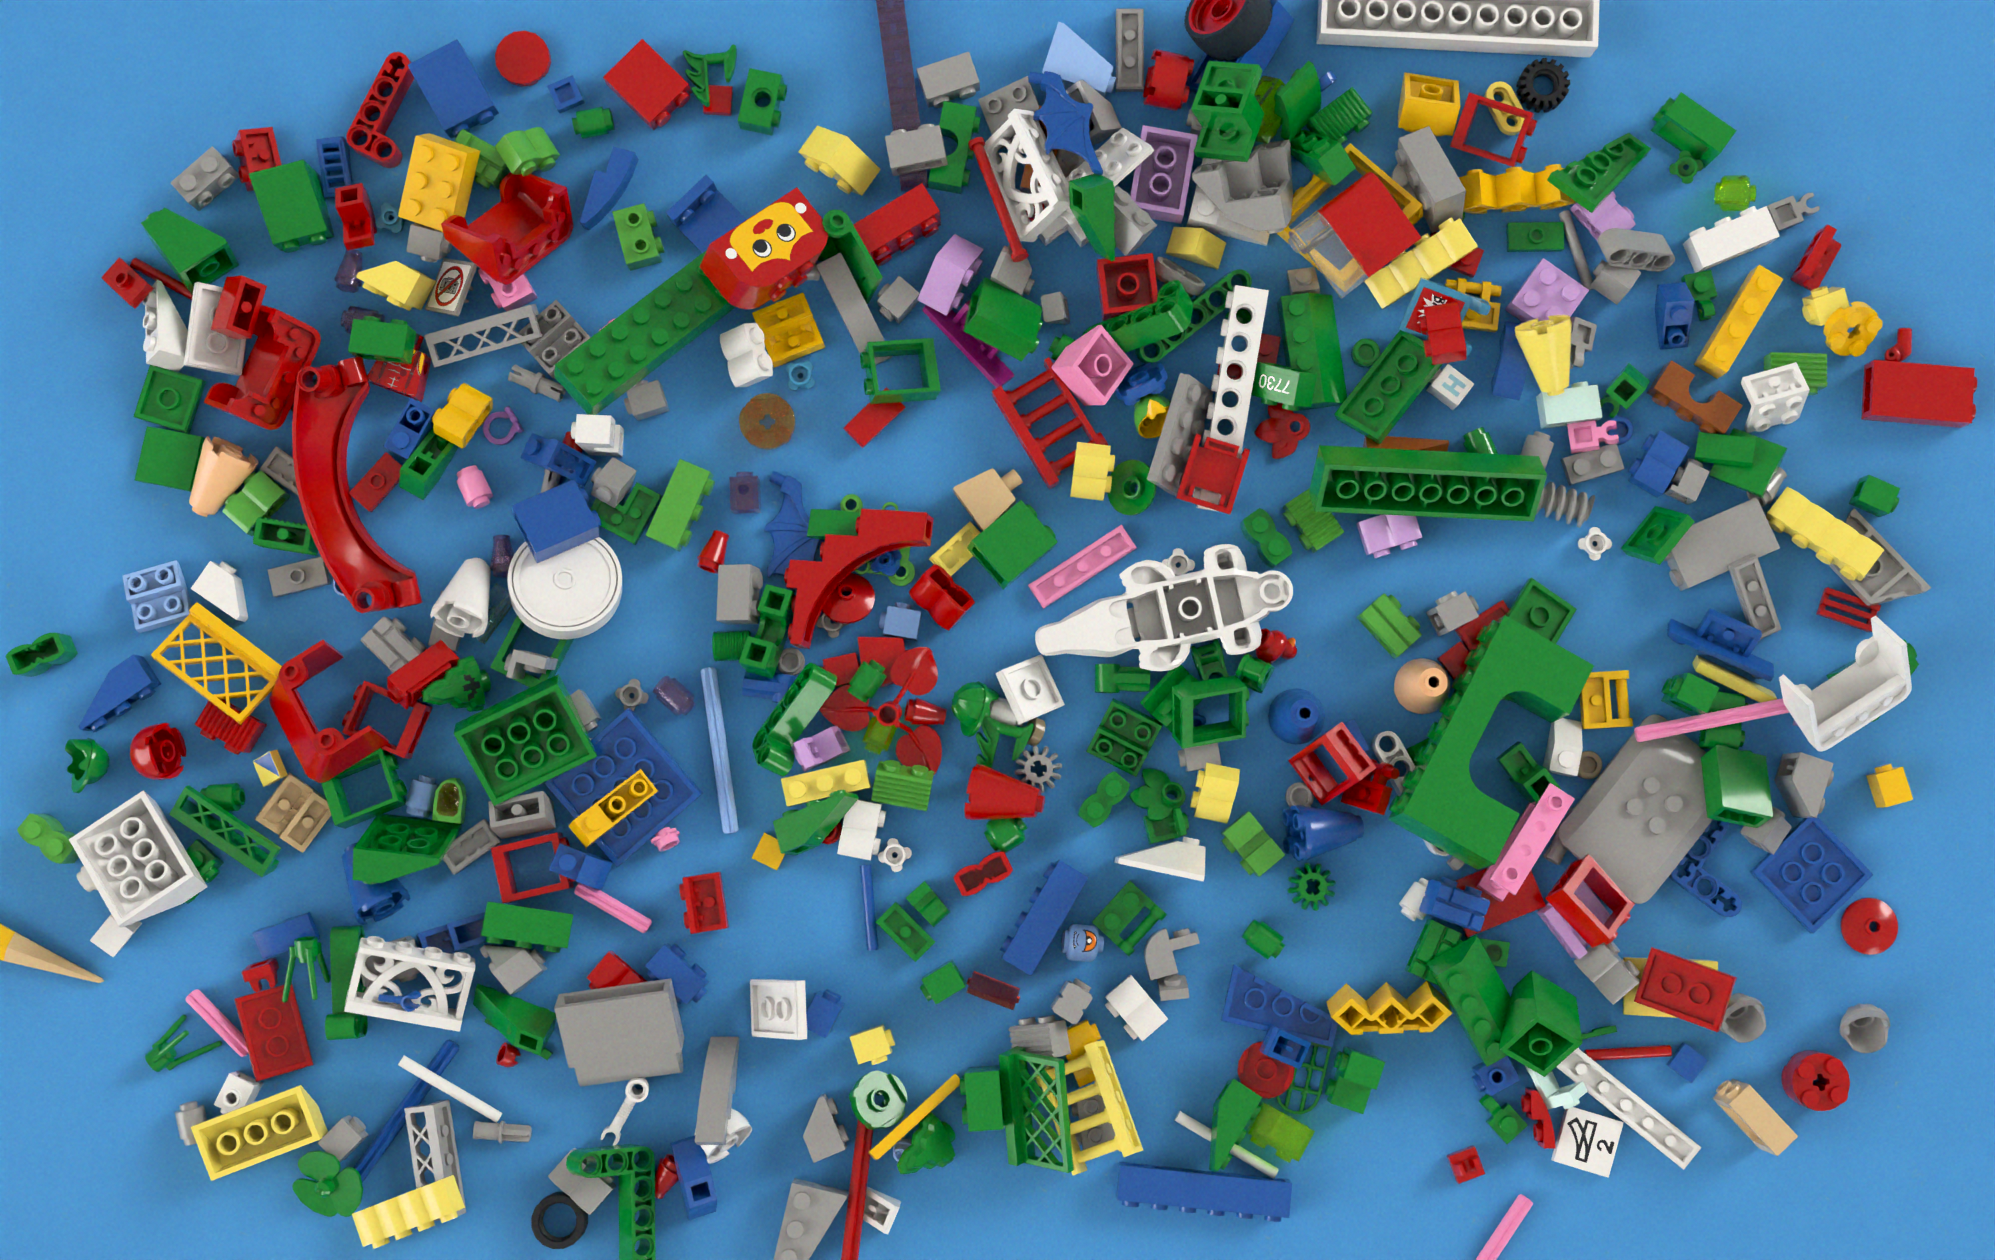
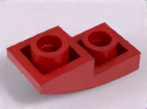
M869 402L843 429L864 448L906 407L901 402L870 404Z
M1525 1088V1095L1521 1096V1108L1523 1112H1526V1117L1537 1120V1124L1533 1126L1534 1140L1538 1141V1145L1544 1149L1556 1148L1551 1117L1542 1097L1537 1090Z

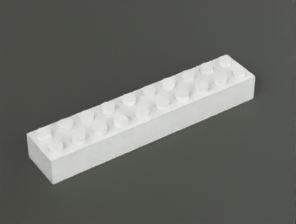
M1318 0L1316 44L1590 58L1598 48L1600 0Z

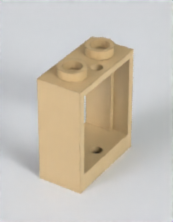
M1732 1079L1724 1081L1717 1087V1094L1712 1099L1759 1149L1778 1156L1798 1137L1750 1084Z

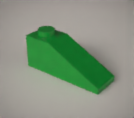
M432 428L400 468L399 487L424 500L440 480L458 446L435 434Z

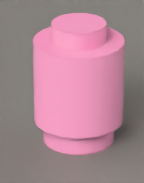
M472 465L457 472L458 480L456 482L468 507L474 506L475 509L487 506L490 503L489 499L493 497V493L483 471L479 470L476 465Z

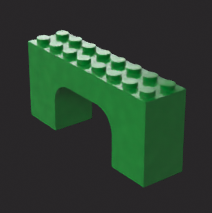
M1506 615L1496 621L1492 620L1488 626L1484 625L1478 633L1476 640L1480 642L1475 650L1472 649L1468 653L1464 664L1467 665L1464 673H1459L1452 684V688L1455 690L1451 698L1447 697L1439 710L1442 715L1438 723L1434 722L1427 733V737L1430 738L1425 747L1422 746L1418 750L1414 758L1417 764L1413 772L1408 771L1401 784L1404 786L1401 795H1396L1389 807L1392 813L1388 820L1477 870L1496 863L1520 815L1518 812L1482 793L1473 783L1469 772L1471 756L1500 700L1511 701L1550 723L1570 715L1594 667L1593 664Z

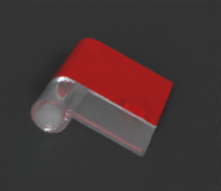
M1368 172L1289 231L1290 238L1288 243L1296 253L1300 251L1303 254L1308 253L1338 296L1343 298L1422 237L1380 179L1374 173Z

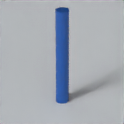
M861 865L860 873L867 950H878L871 865Z

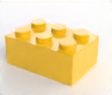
M431 133L415 136L398 217L443 232L441 223L450 216L460 215L465 218L480 150Z

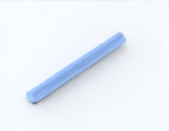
M714 667L701 669V678L722 828L725 834L738 832V820L717 671Z

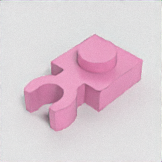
M1596 420L1567 424L1571 454L1600 450L1599 442L1604 441L1607 444L1619 442L1618 435L1607 434L1609 430L1617 429L1616 421H1607L1601 427H1596Z

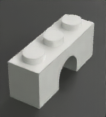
M577 414L576 422H572L571 437L575 439V443L589 455L623 457L624 428L621 425H615L616 420L612 416Z

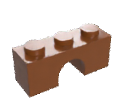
M1672 360L1665 364L1647 391V394L1652 396L1653 402L1659 406H1668L1676 411L1675 415L1686 422L1692 421L1700 427L1699 430L1701 432L1725 434L1743 405L1720 390L1712 394L1706 403L1694 401L1689 394V385L1695 375Z

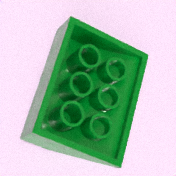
M559 674L457 722L453 733L494 806L597 757L574 702Z

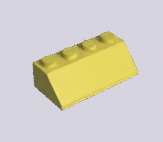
M302 1085L191 1127L211 1181L318 1141L328 1133L318 1105Z

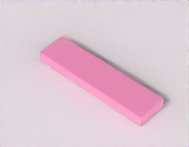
M1120 525L1030 583L1028 587L1044 609L1137 549L1124 527Z

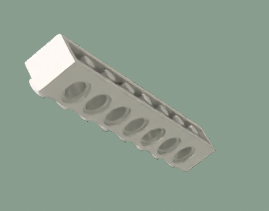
M1238 285L1233 287V292H1227L1225 308H1230L1228 319H1223L1220 336H1225L1224 346L1218 347L1216 363L1220 364L1219 375H1213L1211 391L1216 392L1214 403L1209 402L1206 419H1211L1210 429L1204 430L1202 446H1204L1206 437L1237 445L1240 447L1236 458H1241L1269 290ZM1246 309L1250 312L1251 320L1249 323L1242 324L1236 319L1238 310ZM1234 337H1242L1246 341V349L1244 351L1237 352L1232 348L1231 341ZM1231 364H1236L1241 368L1242 374L1237 380L1230 379L1227 375V368ZM1225 392H1232L1236 395L1237 403L1234 407L1229 408L1223 404L1222 396ZM1226 419L1231 422L1232 432L1229 435H1222L1218 432L1217 425L1220 420ZM1198 487L1194 488V498L1218 505L1221 494ZM1197 505V507H1196V508H1199V509H1205V510L1216 511V510L1209 509V508H1206V507H1203V506H1200V505Z

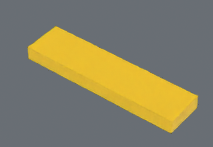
M953 1074L868 1152L873 1159L878 1160L951 1094L960 1085V1078Z

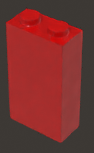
M1873 360L1864 365L1861 420L1958 428L1969 425L1976 415V406L1973 404V393L1977 389V377L1974 376L1975 368Z

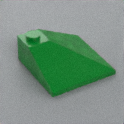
M389 814L376 816L353 848V880L362 881L365 884L383 883L438 865L460 832L462 824Z

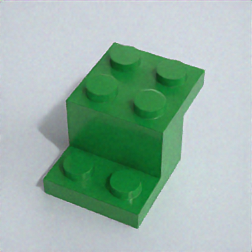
M1208 61L1191 107L1192 112L1202 126L1194 149L1197 157L1248 162L1265 114L1254 96L1263 72L1260 65Z

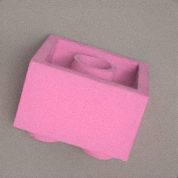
M1097 325L1065 347L1051 368L1084 406L1105 405L1134 363L1103 326Z

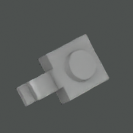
M1570 317L1572 322L1570 369H1573V366L1582 368L1584 352L1592 351L1597 325L1578 317Z

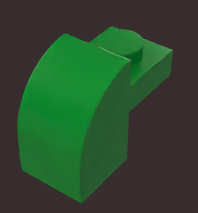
M1517 741L1496 758L1510 777L1509 780L1513 786L1533 805L1537 804L1550 783L1561 789L1548 770L1535 762L1522 742Z

